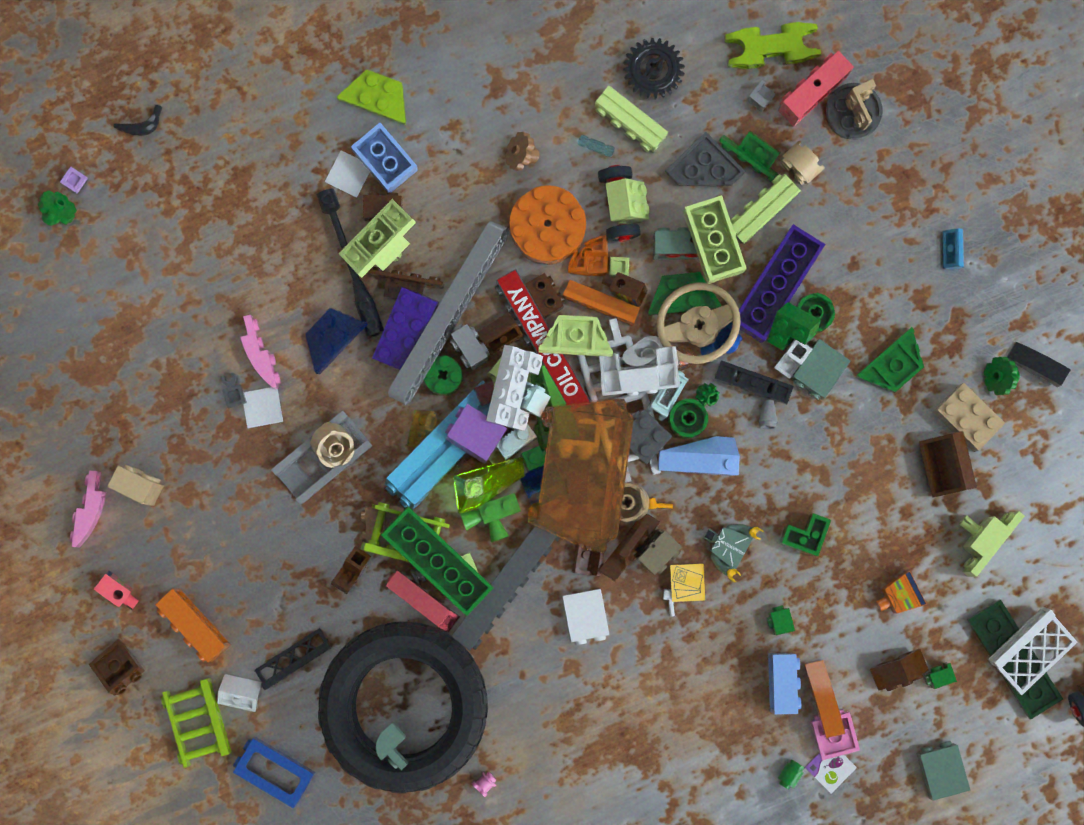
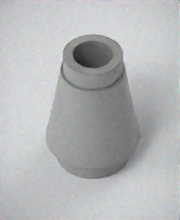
M764 400L759 418L760 428L775 429L778 421L774 401Z

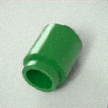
M791 759L789 763H786L778 777L781 780L779 784L788 790L790 787L795 788L804 774L803 770L805 767Z

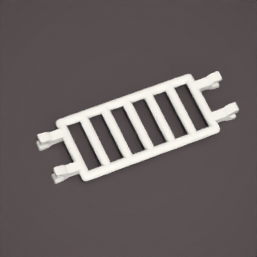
M617 318L609 320V326L613 335V340L608 341L610 348L623 344L626 345L627 349L633 346L632 338L629 335L621 337ZM577 355L595 420L599 423V433L608 464L611 467L619 466L623 483L631 482L626 463L638 460L639 458L634 453L614 458L612 447L623 443L618 440L619 437L609 440L606 428L633 421L631 418L636 412L604 421L601 410L639 399L642 400L644 410H646L650 403L649 396L646 394V391H642L638 395H625L599 403L596 392L602 390L601 383L593 385L590 374L601 371L600 363L588 366L585 355ZM620 357L621 365L626 364L623 361V357ZM652 410L649 412V414L655 419ZM655 455L649 462L653 475L661 473V471H658V461Z

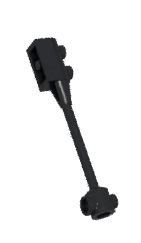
M334 188L326 189L317 193L316 196L322 213L330 215L339 244L343 250L348 243L337 215V211L341 206ZM347 263L353 280L354 303L366 337L370 339L383 333L384 326L374 298L370 295L359 275Z

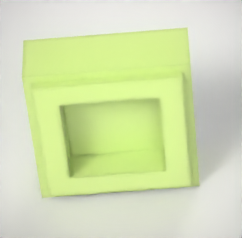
M610 257L609 274L615 277L617 272L629 276V258Z

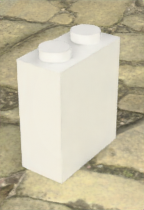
M601 589L562 596L571 642H575V645L587 643L586 639L594 638V641L605 640L606 636L609 635Z

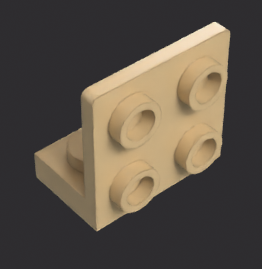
M873 79L852 88L846 97L847 100H845L848 109L852 110L855 115L854 122L856 126L860 127L862 131L866 130L872 122L863 101L869 98V95L873 93L872 91L876 87Z

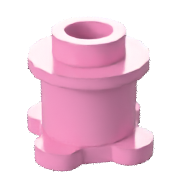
M482 772V776L477 781L474 780L471 783L484 797L487 796V792L493 786H497L495 784L496 778L490 772Z

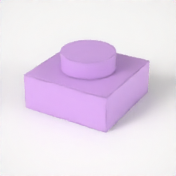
M70 167L60 183L78 194L88 178Z

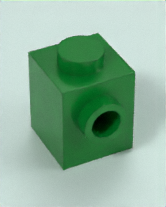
M540 446L525 451L520 455L527 472L547 464V453Z
M783 605L773 607V611L768 613L769 617L766 619L768 627L773 629L774 635L777 636L795 631L790 609L784 608Z

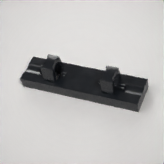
M722 360L714 378L715 380L786 405L794 387L793 385Z

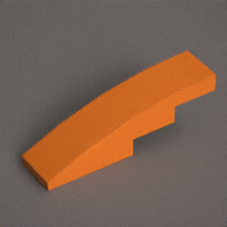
M824 660L804 664L825 738L844 735L845 729Z

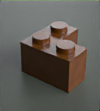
M921 649L904 653L895 659L879 663L870 668L878 691L883 689L891 691L898 688L897 685L906 687L913 684V681L923 678L922 674L929 671Z

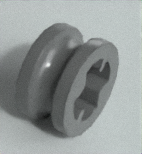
M410 569L417 585L420 584L421 580L426 581L425 576L417 569Z

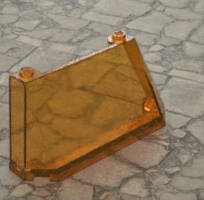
M602 399L545 407L541 414V420L545 427H549L540 499L539 503H533L528 509V523L592 552L604 553L607 549V543L617 537L634 420L632 414L628 413L626 409L625 399Z

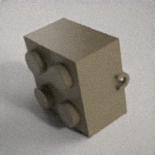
M659 529L648 540L650 544L642 547L635 558L654 575L656 573L661 574L667 567L666 563L670 559L674 560L680 554L679 549L682 547L665 530Z

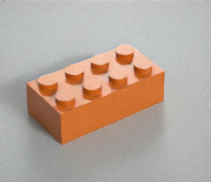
M180 588L171 589L155 604L158 607L157 612L164 619L167 617L171 621V628L177 633L181 632L184 636V642L189 647L193 646L198 651L196 655L203 662L215 661L231 646L227 639Z

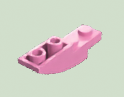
M252 315L243 316L248 335L240 338L247 357L258 374L271 387L279 389L278 384L281 383L278 372H275L273 366L276 365L275 356L270 354L268 350H261L264 348L262 337L258 338L257 330H260L258 320L254 319Z
M89 470V474L85 477L87 492L86 494L84 493L82 504L85 507L84 509L77 508L76 512L73 513L72 523L75 524L74 531H71L70 534L72 547H81L93 532L102 513L106 492L99 491L101 472Z

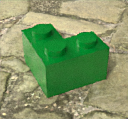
M787 302L777 311L767 342L781 350L787 348L794 339L806 345L816 335L821 320Z
M812 513L809 515L804 530L791 525H785L779 544L818 557L831 520Z

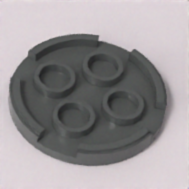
M847 83L838 87L830 95L826 103L825 116L828 125L837 135L845 139L858 140L869 136L878 127L882 118V103L879 96L873 90L869 98L863 101L872 122L863 131L860 127L856 126L854 122L855 115L852 110L848 109L845 100H847L846 97L851 89L861 85L860 83Z

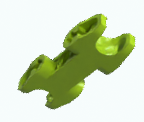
M793 22L781 25V33L761 36L759 27L743 28L726 34L724 36L726 43L739 44L743 49L741 56L728 60V68H760L765 66L764 58L784 56L785 64H799L821 56V49L807 48L802 41L803 36L817 32L818 26L813 23Z

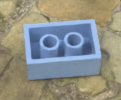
M381 123L377 124L351 146L354 154L387 193L393 192L418 171L417 165Z

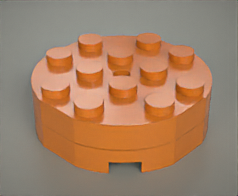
M539 186L520 197L515 203L510 215V234L514 244L528 260L547 265L561 263L574 254L583 242L586 230L585 212L569 191L557 186Z

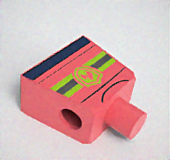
M109 570L94 588L96 592L117 607H120L123 603L132 610L139 602L138 599L130 594L133 589ZM120 590L123 595L118 596L115 591Z

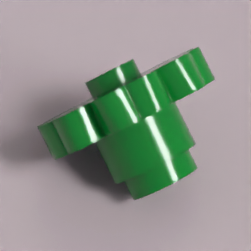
M50 190L42 193L39 198L38 207L42 212L41 218L44 223L53 226L59 222L67 225L73 221L77 210L74 203L68 201L66 195L60 192L53 193Z
M994 357L992 363L986 364L984 375L987 378L984 383L988 391H994L995 395L999 396L1009 395L1011 389H1016L1020 373L1014 361L1008 360L1007 357Z

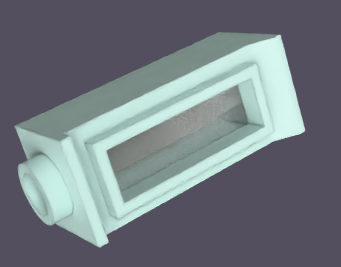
M679 370L680 386L658 390L646 408L648 413L652 410L660 414L658 419L661 421L668 417L670 410L689 380Z

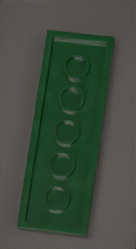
M1000 599L967 619L990 657L1019 630ZM1022 648L1019 651L1018 659H1027L1028 649ZM1032 650V659L1039 660ZM1007 662L1002 668L1006 672L1013 673L1014 662ZM1018 662V673H1027V662ZM1031 662V673H1037L1040 670V663ZM1047 672L1023 695H1020L1002 675L1030 720L1063 700ZM1017 676V685L1021 688L1026 684V676Z

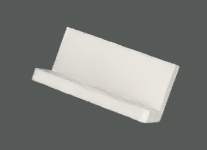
M225 674L218 691L217 704L255 712L262 682Z

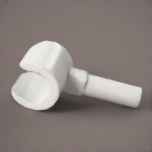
M664 589L663 600H669L670 617H673L675 612L672 593L670 589Z

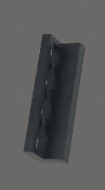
M319 628L254 671L261 680L263 689L267 690L331 649L332 645L321 628ZM319 633L324 643L318 647L310 646L312 637ZM298 646L307 647L306 655L303 657L294 656L295 649ZM283 656L291 658L290 664L286 668L278 667L279 659ZM266 667L274 668L273 676L266 680L261 670Z

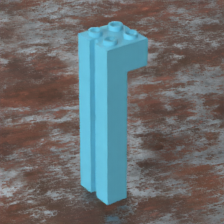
M483 380L386 478L385 485L387 487L385 489L390 495H397L400 498V504L404 508L408 506L414 510L428 496L435 485L466 454V452L445 440L448 435L445 431L450 423L455 424L458 419L455 417L461 407L465 408L467 404L486 416L488 415L493 389Z

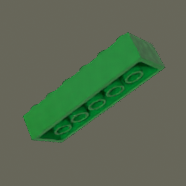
M408 506L381 533L383 538L466 616L494 588Z

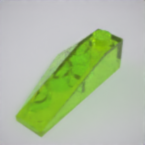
M523 457L453 476L458 513L461 514L478 509L524 477Z

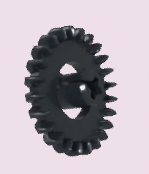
M651 38L650 43H648L646 39H643V45L637 42V49L634 47L630 48L633 54H626V57L630 60L623 62L624 65L628 66L623 69V72H628L624 79H631L628 86L635 85L633 92L640 89V97L646 92L647 99L653 94L656 100L658 93L664 98L665 91L669 95L672 94L671 87L675 90L678 89L675 82L682 83L681 78L678 76L685 75L680 70L685 68L684 64H680L684 58L677 57L680 51H673L675 45L668 47L669 41H665L662 44L661 38L657 42L654 41V38ZM651 55L660 56L658 59L653 58L647 62L645 73L642 75L640 65L643 59ZM666 61L668 66L666 76L658 81H650L649 79L660 77L663 69L662 64ZM657 67V71L650 72L651 68Z

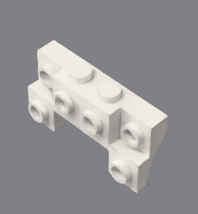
M504 345L486 421L525 431L530 412L520 409L528 374L539 375L543 356L514 346Z
M676 346L656 348L657 363L638 367H621L619 353H613V357L599 356L602 395L627 393V396H634L642 391H646V394H652L660 389L679 387V364Z

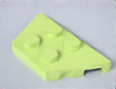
M559 315L553 327L547 333V337L542 345L540 344L539 353L613 357V350L610 348L598 317Z

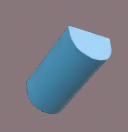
M957 228L943 231L944 269L964 268L963 229Z

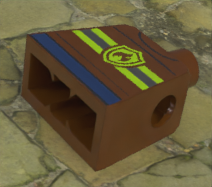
M617 272L615 277L606 273L602 280V284L610 287L609 290L612 295L637 307L641 306L648 292L645 283L620 272Z

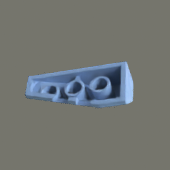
M715 436L659 451L658 471L724 476L739 475L740 456L735 438Z

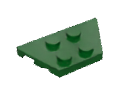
M700 272L662 276L648 316L658 315L663 302L676 289L691 283H707ZM695 290L678 297L670 305L666 314L683 313L699 306H707L712 310L721 307V303L713 292Z
M913 327L907 330L856 376L894 393L897 392L924 368Z

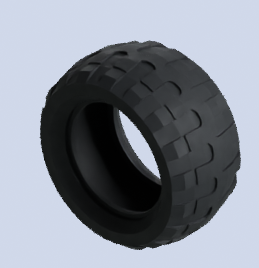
M391 622L373 627L354 637L330 662L319 689L318 721L329 752L350 776L352 775L371 788L390 791L391 793L428 790L453 777L475 753L486 726L488 714L487 691L484 678L474 658L450 634L423 623ZM395 658L414 659L434 669L445 682L452 704L450 723L444 735L434 745L423 751L401 754L408 762L402 770L399 767L395 769L389 763L388 759L390 757L388 755L383 760H380L376 752V744L363 731L356 710L358 690L365 676L377 664Z

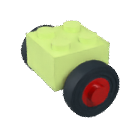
M612 165L598 171L599 182L606 183L611 221L618 222L617 226L606 229V237L609 241L627 242L640 236V226L632 223L649 220L650 210L646 200V186L644 182L631 180L633 174L630 166Z

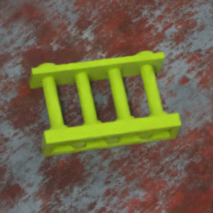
M379 502L378 505L373 504L372 508L378 510L371 540H368V543L362 542L361 550L409 562L390 543L384 548L380 547V542H378L386 512L398 516L401 511L390 509V505ZM420 517L424 522L433 524V530L438 535L440 534L441 527L449 528L450 526L442 518L434 517L431 520Z
M211 678L201 680V685L198 688L171 696L170 690L162 692L161 702L163 707L167 708L179 753H177L180 765L183 764L184 768L191 765L190 759L216 751L221 753V757L232 753ZM199 695L204 696L206 704L203 707L176 715L173 703ZM204 714L210 715L211 723L208 726L185 733L181 732L179 722ZM208 733L215 734L217 739L215 744L187 752L184 741Z

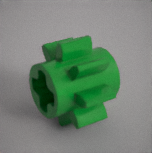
M704 383L697 388L695 398L704 407L706 404L711 407V405L717 403L720 392L716 390L717 387L714 384L710 383L707 385Z

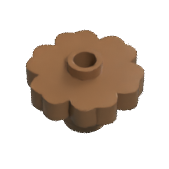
M517 132L516 136L511 138L507 146L508 152L505 155L506 164L510 165V169L522 171L524 165L535 164L538 161L540 152L536 149L534 139L530 137V134Z

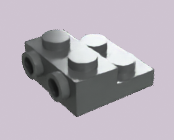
M638 410L631 418L634 422L629 427L625 425L618 432L621 435L618 440L647 465L669 441L672 435L646 410H643L642 413Z

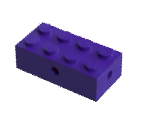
M401 287L372 358L401 370L435 313L439 301L406 287Z

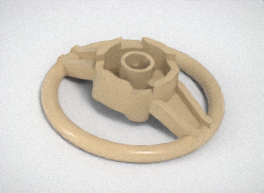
M703 282L687 284L676 289L663 302L657 316L658 337L663 347L672 346L670 343L689 342L697 347H705L714 343L720 330L733 321L728 339L716 351L702 356H690L677 350L678 360L693 364L707 363L725 354L736 341L740 330V312L732 296L719 286ZM695 290L711 291L722 297L727 305L710 310L707 306L693 307L681 316L680 322L664 327L665 316L670 305L687 292ZM699 324H705L702 326L703 329L699 330L696 327Z

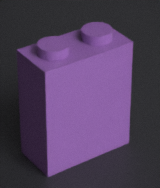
M467 404L465 408L461 407L455 417L458 419L455 424L450 423L445 433L448 435L445 440L485 464L507 428L486 421L487 416Z

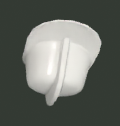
M644 337L624 352L623 361L630 366L636 367L656 364V348L663 347L659 337Z

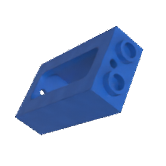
M254 737L252 740L248 739L243 747L245 753L242 757L238 756L233 764V767H235L233 773L294 808L315 772L257 737ZM257 752L298 776L300 783L294 793L289 794L248 770L247 764L253 753Z

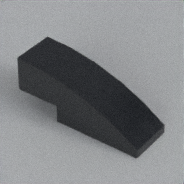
M1015 342L1007 356L1008 360L1014 361L1016 365L1038 378H1043L1056 387L1062 386L1071 369L1052 358L1018 342Z

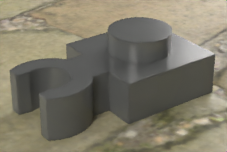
M231 373L232 380L229 382L226 381L224 375L221 376L222 383L227 386L222 392L228 409L247 403L242 385H235L237 377L234 373Z

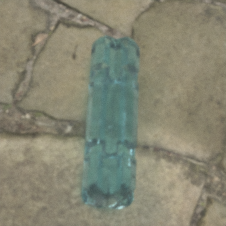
M581 135L578 140V145L587 146L588 149L601 154L603 152L604 155L612 157L615 150L613 146H606L605 143L593 138L588 139L585 135Z

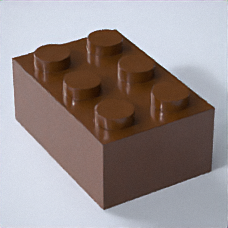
M963 431L919 441L932 498L977 488Z

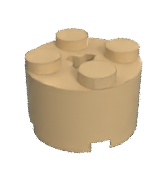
M798 141L782 156L781 164L787 171L792 170L795 174V180L802 185L803 183L808 184L824 169L823 164L819 166L817 164L820 161L818 157L806 145L801 147L802 142Z
M324 423L314 432L310 441L312 450L320 462L330 468L347 464L354 455L353 439L344 427L336 423Z
M621 483L611 491L607 500L608 509L618 520L635 522L647 514L649 497L641 486L633 483ZM628 498L632 500L630 507L628 505H625V502L628 501Z

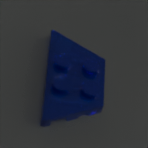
M329 308L305 334L315 373L321 374L368 325L367 322L353 318V316L344 314L337 309Z

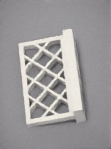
M1042 607L988 661L1000 671L1020 695H1023L1078 642L1059 622L1051 609ZM1053 621L1056 624L1055 633H1046L1047 625ZM1036 635H1042L1041 646H1032L1033 638ZM1046 636H1055L1054 646H1046ZM1059 636H1066L1070 642L1065 647H1059ZM1022 648L1028 649L1027 659H1018L1019 651ZM1032 649H1041L1040 660L1032 659ZM1045 649H1054V657L1051 660H1045ZM1007 662H1014L1013 673L1006 672L1002 667ZM1018 662H1027V673H1018ZM1031 662L1040 663V670L1037 673H1031ZM1017 676H1026V684L1020 688L1017 685Z

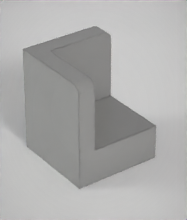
M763 79L747 100L761 112L775 96V93L764 85L766 81Z

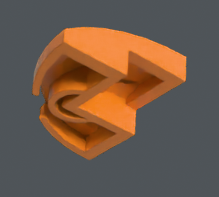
M606 235L598 236L585 242V247L579 253L576 251L569 262L568 273L585 276H605L606 273L608 274V240Z

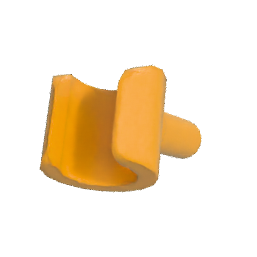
M656 498L649 499V510L656 508L672 509L673 504H657Z

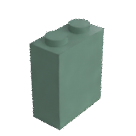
M818 339L812 347L813 350L802 365L798 367L791 379L794 380L793 384L800 389L805 388L810 391L809 395L814 399L819 400L820 398L823 400L851 360Z
M946 741L940 743V747L933 748L928 746L922 748V752L916 753L929 799L934 801L971 791L957 744Z

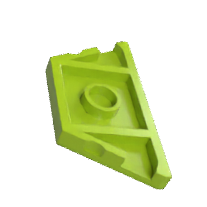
M365 70L337 96L339 101L406 125L402 82L370 70Z

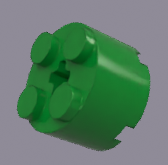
M820 293L809 294L796 305V307L811 315L813 310L817 311L816 318L820 319L821 322L816 334L828 328L835 318L833 303L826 295Z
M437 356L424 381L432 393L440 396H449L460 388L463 376L459 364L453 358ZM441 372L446 373V372H447V373H448V374L446 375L447 379H446V380H444V379H442V378H441V379H438V378L440 377V374H439V373H441Z
M695 399L679 401L669 412L668 424L670 430L678 437L684 439L698 436L708 424V413L705 407ZM687 414H689L690 418L693 419V421L686 423V420L683 419V417H686Z

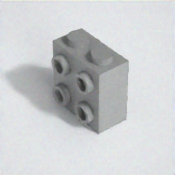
M460 324L453 329L450 342L456 352L460 351L462 353L460 358L466 368L470 367L473 371L489 361V351L484 343L480 344L478 342L479 335L473 326L469 328L468 324L464 326Z

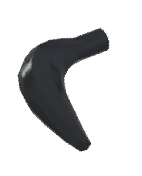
M155 105L151 117L144 122L135 124L114 123V128L131 135H149L156 130L159 124L162 106Z

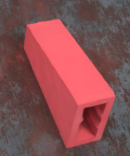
M398 570L388 578L386 587L439 628L449 632L460 618V616Z

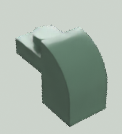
M394 722L379 735L376 742V752L380 760H383L388 755L390 757L388 759L389 763L395 769L399 767L402 770L408 762L395 747L407 736Z

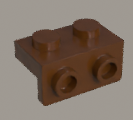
M577 534L572 573L601 576L600 568L604 564L603 557L607 549L606 538Z

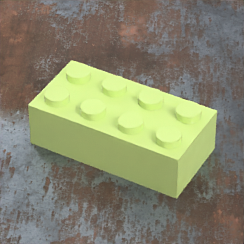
M722 195L685 207L683 213L707 284L744 273L747 268Z

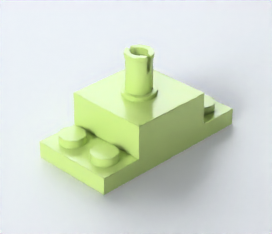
M392 199L343 248L339 255L361 278L375 264L384 271L393 261H398L397 257L401 258V252L410 244L403 235L416 222Z
M1020 511L1005 513L1000 520L995 516L985 517L980 525L969 518L968 515L964 516L963 521H960L959 525L972 535L962 548L970 553L973 559L970 557L965 562V569L962 572L968 577H977L1025 516Z

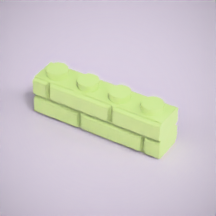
M608 86L595 102V111L602 117L606 115L610 118V123L614 127L624 129L626 131L625 135L631 140H638L641 143L640 146L647 152L652 151L654 153L668 135L667 130L611 86Z
M779 174L772 181L773 186L769 189L765 187L758 194L760 198L757 201H750L744 207L745 212L741 216L736 214L730 220L735 235L744 244L801 192L800 188L786 174L783 176Z

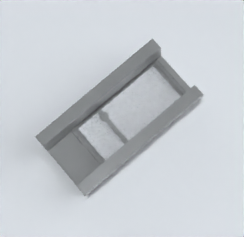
M341 411L329 422L344 427L353 439L354 455L347 464L334 466L335 468L323 465L310 445L311 436L271 469L296 497L300 505L372 447L369 440L344 411Z

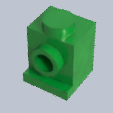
M943 663V668L941 665L930 668L931 672L924 675L927 686L937 689L957 682L951 663Z

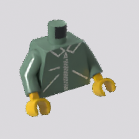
M730 524L726 528H721L719 534L708 529L703 538L713 544L709 552H711V559L716 569L728 576L734 583L736 581L733 579V575L738 574L741 576L737 567L752 539L761 540V538L756 536V533L764 531L758 527L753 528L744 524Z

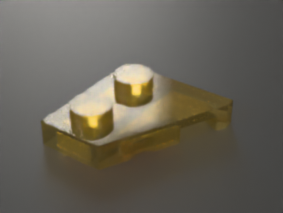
M414 410L406 446L415 447L433 431L437 422L436 412Z

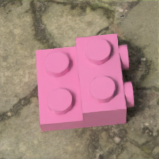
M839 709L845 734L827 739L825 738L819 715L814 716V720L810 721L821 760L860 751L850 712H844V709Z

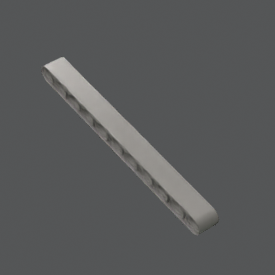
M493 221L488 222L393 381L388 392L389 397L405 405L411 402L507 240L509 228Z

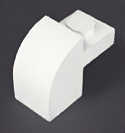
M794 340L774 368L790 379L813 348Z

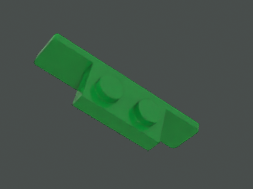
M752 131L748 132L740 145L725 135L720 138L719 141L724 149L727 151L732 150L737 154L738 159L743 162H749L753 165L752 168L756 172H763L768 176L767 179L770 182L779 175L770 167L781 152Z

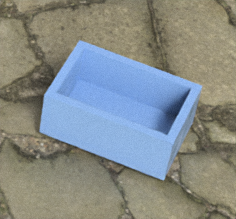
M768 653L770 712L773 714H798V709H801V698L798 697L797 690L801 689L800 678H797V670H800V659L796 657V654Z

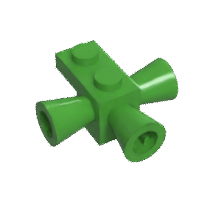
M490 482L473 487L472 489L482 505L478 506L479 510L460 512L466 531L483 521L485 525H489L491 543L509 537L500 519L521 512L515 493L493 500Z

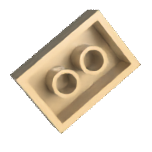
M965 383L958 385L933 411L954 433L964 432L966 444L973 452L979 451L1005 424Z
M125 464L124 467L117 466L107 487L141 504L154 506L164 485L160 484V479L143 473L144 471L134 466Z

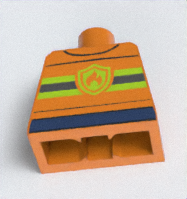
M910 571L903 572L883 587L882 592L885 597L876 601L881 612L891 608L892 612L896 614L926 605Z

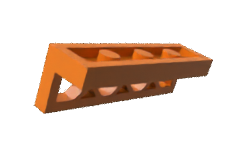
M569 280L563 293V298L613 319L617 318L618 321L631 326L634 325L640 307L572 280Z

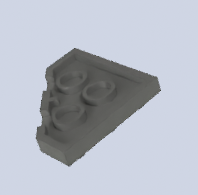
M707 132L697 139L665 170V173L677 185L732 186L746 172Z

